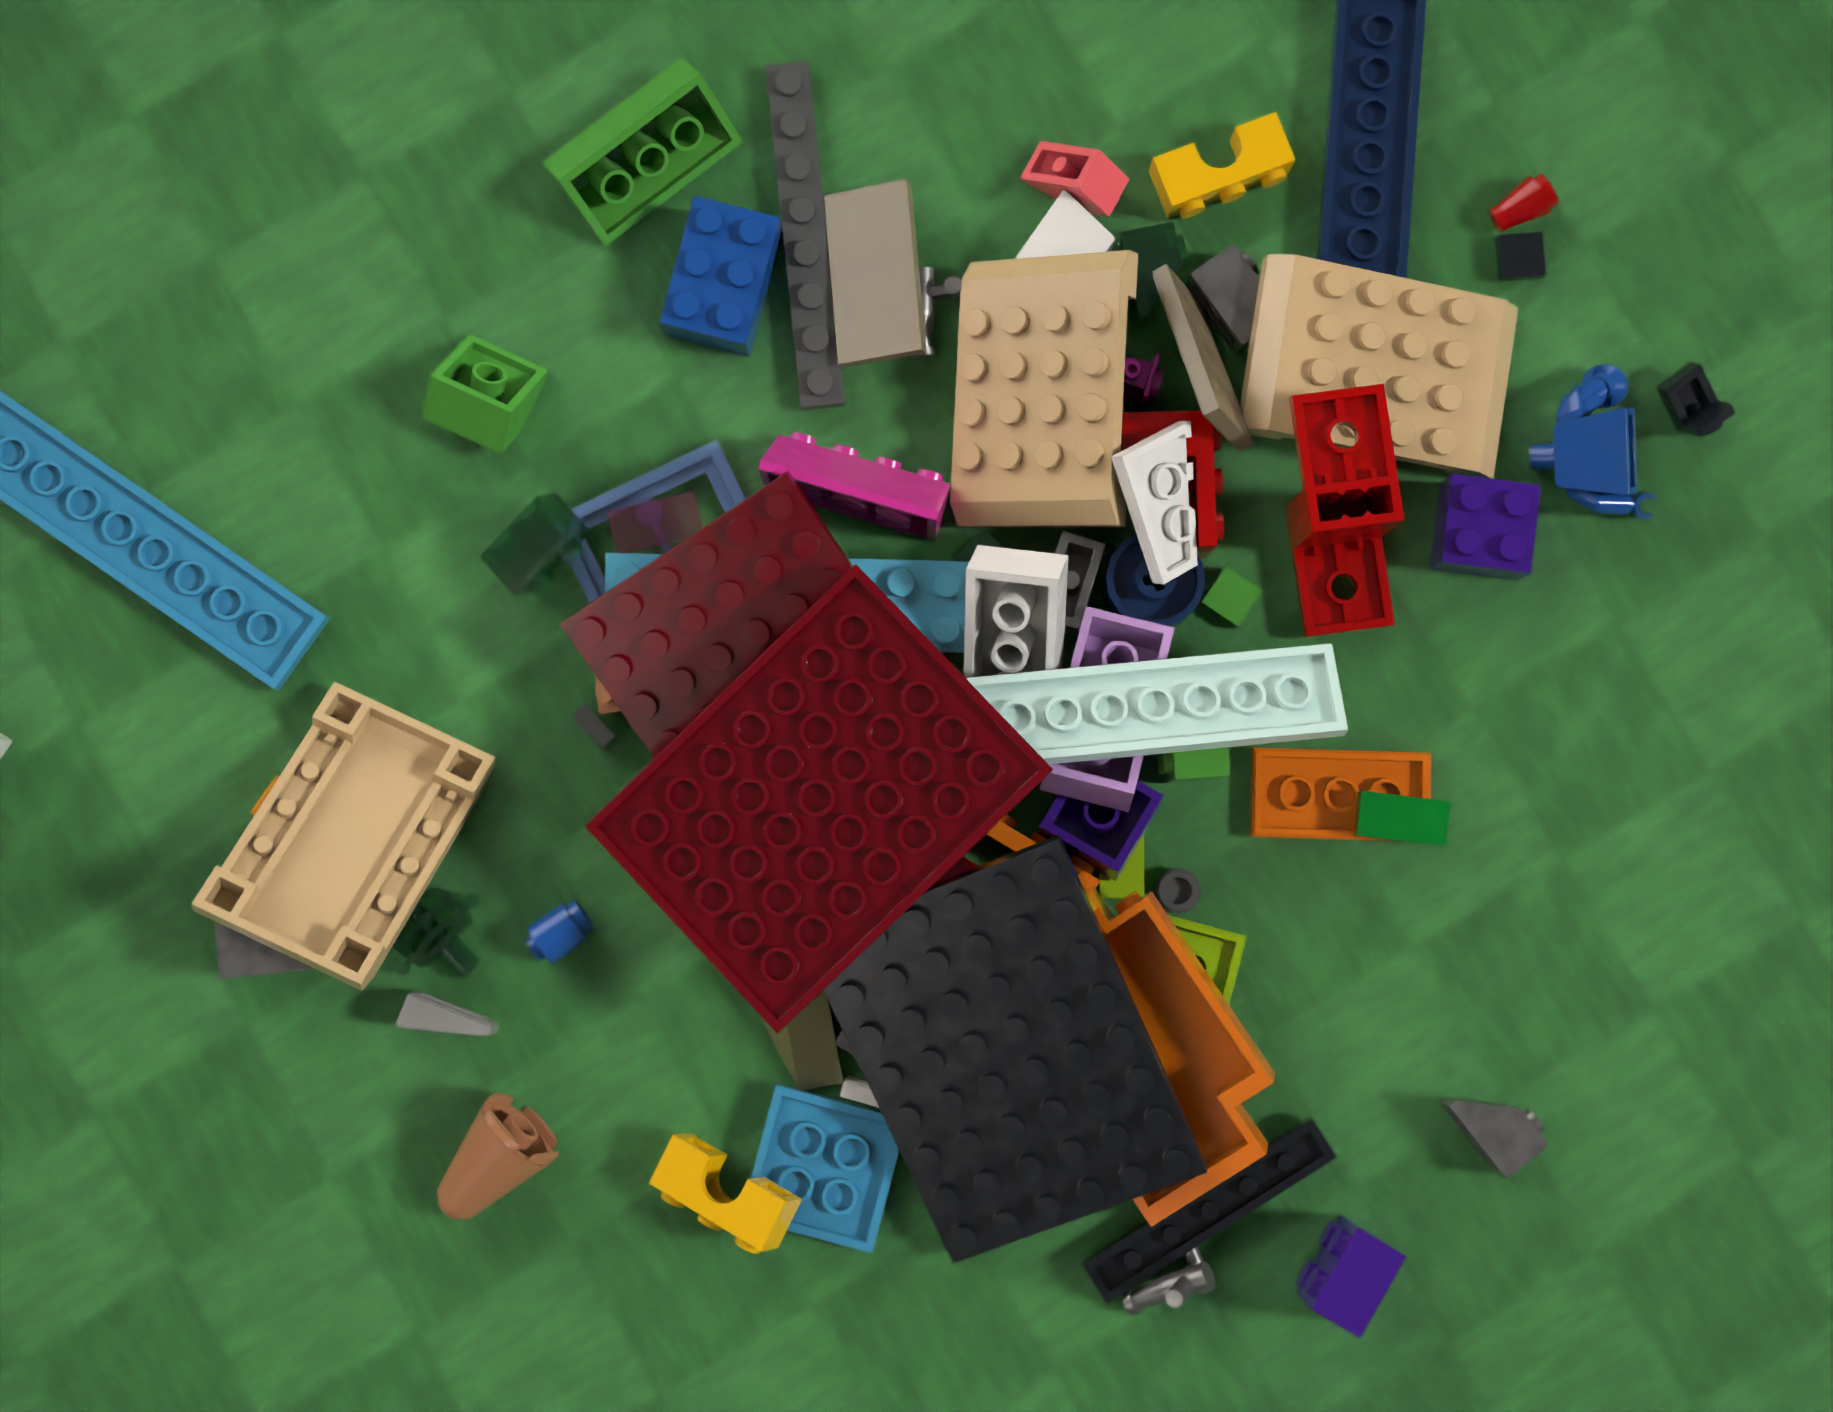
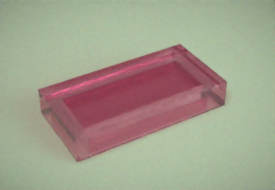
M694 491L607 512L617 553H633L683 541L703 527Z

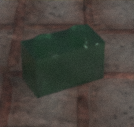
M556 492L535 497L481 554L480 558L514 597L531 591L534 594H538L552 583L555 578L552 572L561 563L566 565L581 553L583 546L580 543L591 531Z

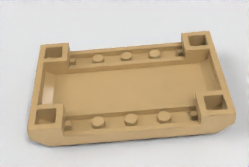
M1131 250L970 263L961 280L962 286L960 289L950 504L959 527H1125L1126 501L1111 456L1121 452L1128 300L1136 299L1138 253Z
M1268 254L1262 260L1240 409L1249 433L1276 440L1283 437L1295 439L1289 403L1291 396L1384 384L1395 460L1445 469V474L1450 475L1460 474L1493 479L1518 307L1501 298L1296 254ZM1337 425L1332 428L1331 439L1337 447L1347 449L1354 445L1355 435L1349 427Z
M334 681L312 716L313 725L222 867L215 866L191 905L194 912L362 991L375 977L483 793L495 766V756Z

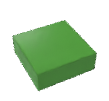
M1225 566L1200 605L1237 629L1263 590Z

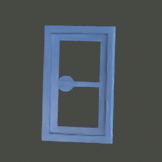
M717 440L549 520L589 603L605 593V577L588 545L583 531L637 506V519L642 524L651 526L665 553L671 549V546L659 524L663 510L661 505L652 498L706 473L725 512L745 499Z

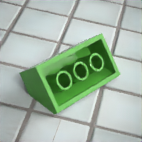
M680 58L552 154L542 164L568 201L606 247L743 143V140L701 73L683 58Z

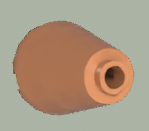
M495 1093L484 1101L436 1191L439 1199L438 1205L450 1218H461L464 1220L473 1218L552 1164L559 1156V1151L553 1152V1148L558 1144V1141L547 1123L528 1106L521 1112L510 1105L515 1100L514 1097Z

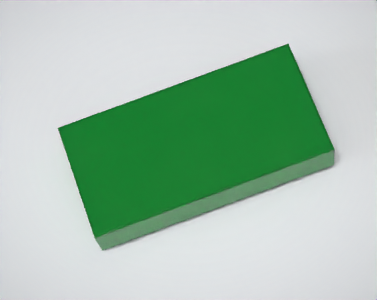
M1358 791L1354 836L1447 846L1451 801Z

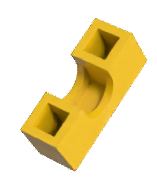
M1277 112L1234 128L1229 142L1235 155V163L1228 167L1214 168L1207 165L1199 156L1194 142L1153 157L1148 172L1167 219L1179 214L1181 219L1190 218L1206 209L1205 205L1221 199L1222 204L1230 203L1243 197L1247 193L1246 189L1259 184L1263 188H1270L1286 180V174H1289L1296 159Z
M692 1133L673 1134L649 1181L650 1185L662 1191L660 1197L675 1207L685 1208L686 1206L699 1214L697 1220L706 1227L716 1231L724 1229L736 1236L735 1244L748 1252L759 1254V1252L778 1249L802 1199L766 1177L747 1179L739 1196L735 1200L729 1198L723 1192L719 1181L720 1170L728 1154Z

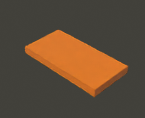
M1251 748L1249 837L1393 841L1354 836L1358 791L1431 799V753Z

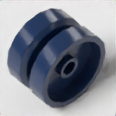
M1137 534L1120 544L1105 566L1101 581L1103 602L1109 612L1174 628L1190 615L1201 600L1205 585L1203 562L1197 554V566L1165 584H1159V589L1156 591L1153 585L1145 586L1143 582L1147 577L1151 576Z

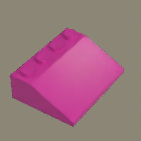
M791 432L790 437L779 434L760 460L758 470L764 486L788 470L814 507L936 541L951 484L943 482L944 476L937 472L919 469L918 474L901 470L902 464L895 460L879 456L876 457L875 462L858 457L859 451L851 447L834 444L833 450L816 445L817 439L798 432Z

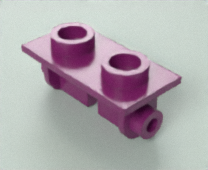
M1159 353L1155 354L1152 363L1132 357L1125 359L1123 400L1138 404L1135 412H1141L1145 403L1152 405L1155 396H1157L1164 374V369L1157 368L1160 357Z

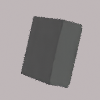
M585 703L573 713L576 723L602 751L605 750L607 752L618 742L615 735Z

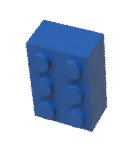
M698 196L693 197L659 322L666 336L750 357L783 234L780 217Z

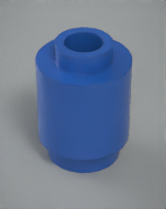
M576 900L567 905L562 902L527 927L531 936L526 938L525 942L539 961L547 958L553 964L588 940L587 934L592 932L595 926Z

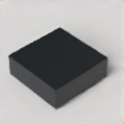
M1542 232L1506 234L1496 237L1495 247L1499 282L1543 279L1546 276Z

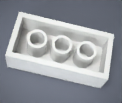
M977 545L966 568L963 671L965 678L1063 669L1068 555Z

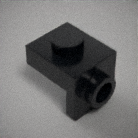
M1689 362L1656 387L1676 429L1698 437L1710 435L1718 431L1722 427L1723 422L1735 414L1732 404L1717 399L1701 364Z

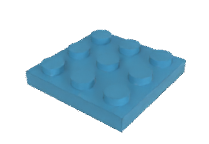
M777 1083L751 1178L766 1177L802 1199L787 1231L873 1253L899 1149L881 1111Z

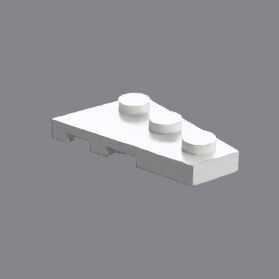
M1178 421L1111 456L1152 583L1165 584L1198 565L1195 510L1189 506L1188 480H1194L1193 462H1187L1186 438L1192 437L1191 421Z

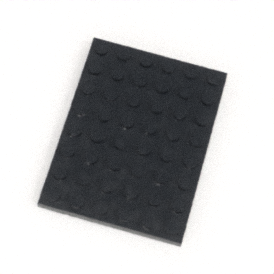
M1060 835L934 884L824 989L953 1264L1207 1173L1206 1160Z

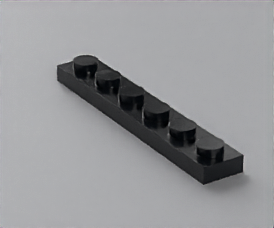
M1308 1117L1269 1142L1267 1155L1151 1227L1147 1220L1081 1261L1104 1301L1108 1304L1337 1157L1314 1120Z

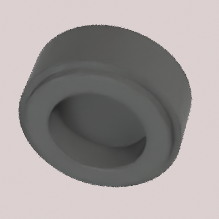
M1174 868L1165 871L1159 876L1155 883L1154 894L1163 909L1172 913H1184L1191 910L1197 904L1201 888L1198 879L1193 873L1185 869Z

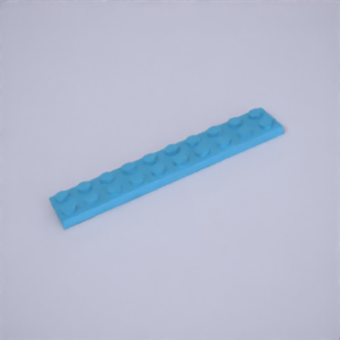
M0 390V500L262 682L279 691L331 618Z

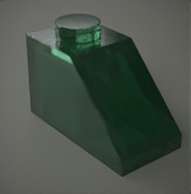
M1173 221L1128 230L1120 234L1117 243L1118 250H1131L1138 253L1136 299L1130 300L1136 328L1145 326L1161 302L1152 276L1154 275L1153 271L1167 264L1178 276L1182 261L1187 260L1184 237L1182 234L1176 235Z

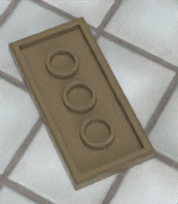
M907 179L824 195L838 365L842 368L926 354L911 183Z
M1165 264L1154 270V275L1152 276L1201 412L1214 428L1236 450L1241 452L1254 444L1203 306L1171 268Z

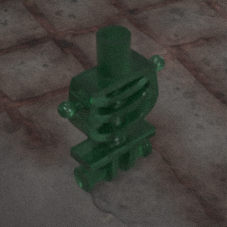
M434 888L425 890L409 917V920L413 921V926L407 932L405 939L401 931L392 946L404 956V959L396 965L397 973L406 975L410 971L412 963L421 968L428 967L438 957L460 979H463L473 971L481 960L459 937L473 924V920L467 910L477 907L479 898L474 894H470L463 902H460L458 897L448 889ZM437 896L446 902L445 904L433 907L429 911L425 910V906H422L424 901ZM447 911H451L454 914V917L442 923H438V920H435V918ZM454 926L453 930L448 933V930ZM420 934H426V937L416 950V943Z

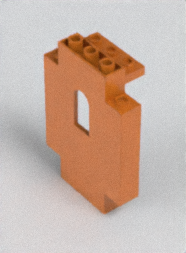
M1082 870L1077 875L1207 1163V1173L1133 1199L1152 1227L1267 1155L1268 1142L1241 1103L1273 1084L1275 1072L1152 891L1140 897L1137 891L1129 894L1114 905L1118 913L1113 915Z

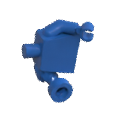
M1610 364L1597 365L1586 372L1580 388L1579 384H1576L1562 397L1556 413L1557 424H1554L1553 427L1554 442L1530 445L1529 462L1531 470L1555 469L1556 487L1566 488L1571 500L1594 513L1627 515L1630 513L1634 517L1646 520L1651 519L1654 514L1641 512L1639 509L1640 502L1643 499H1656V496L1651 493L1637 491L1635 408H1619L1591 415L1597 408H1612L1619 405L1628 393V378L1619 367Z

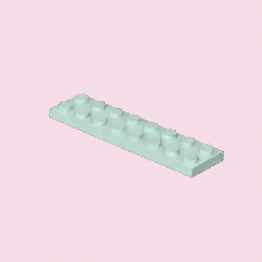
M1332 643L966 678L1048 764L1345 736L1348 731Z

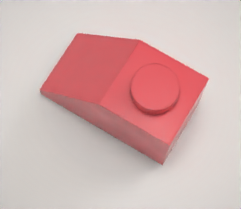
M1040 141L1020 177L1026 184L1055 199L1065 190L1089 213L1108 217L1118 203L1129 181V178L1099 149Z

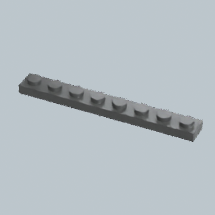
M809 61L765 65L801 410L845 407L841 366L838 365L827 229Z

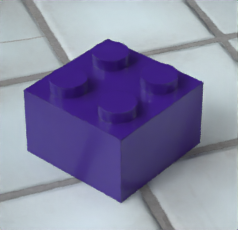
M1451 474L1445 478L1439 485L1430 569L1515 581L1531 574L1541 485L1460 474Z
M1137 780L1129 812L1058 795L1039 826V834L1047 839L1060 835L1069 855L1081 858L1094 866L1098 872L1117 881L1159 810L1164 795Z
M1340 1215L1336 1223L1330 1221L1323 1230L1318 1242L1322 1248L1314 1262L1307 1261L1299 1272L1296 1285L1300 1287L1296 1294L1311 1310L1361 1338L1407 1256L1388 1242Z

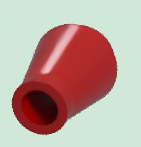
M1539 174L1534 178L1528 176L1496 206L1489 209L1488 214L1496 229L1502 233L1511 227L1551 214V208L1556 206L1559 201L1551 183L1543 174Z

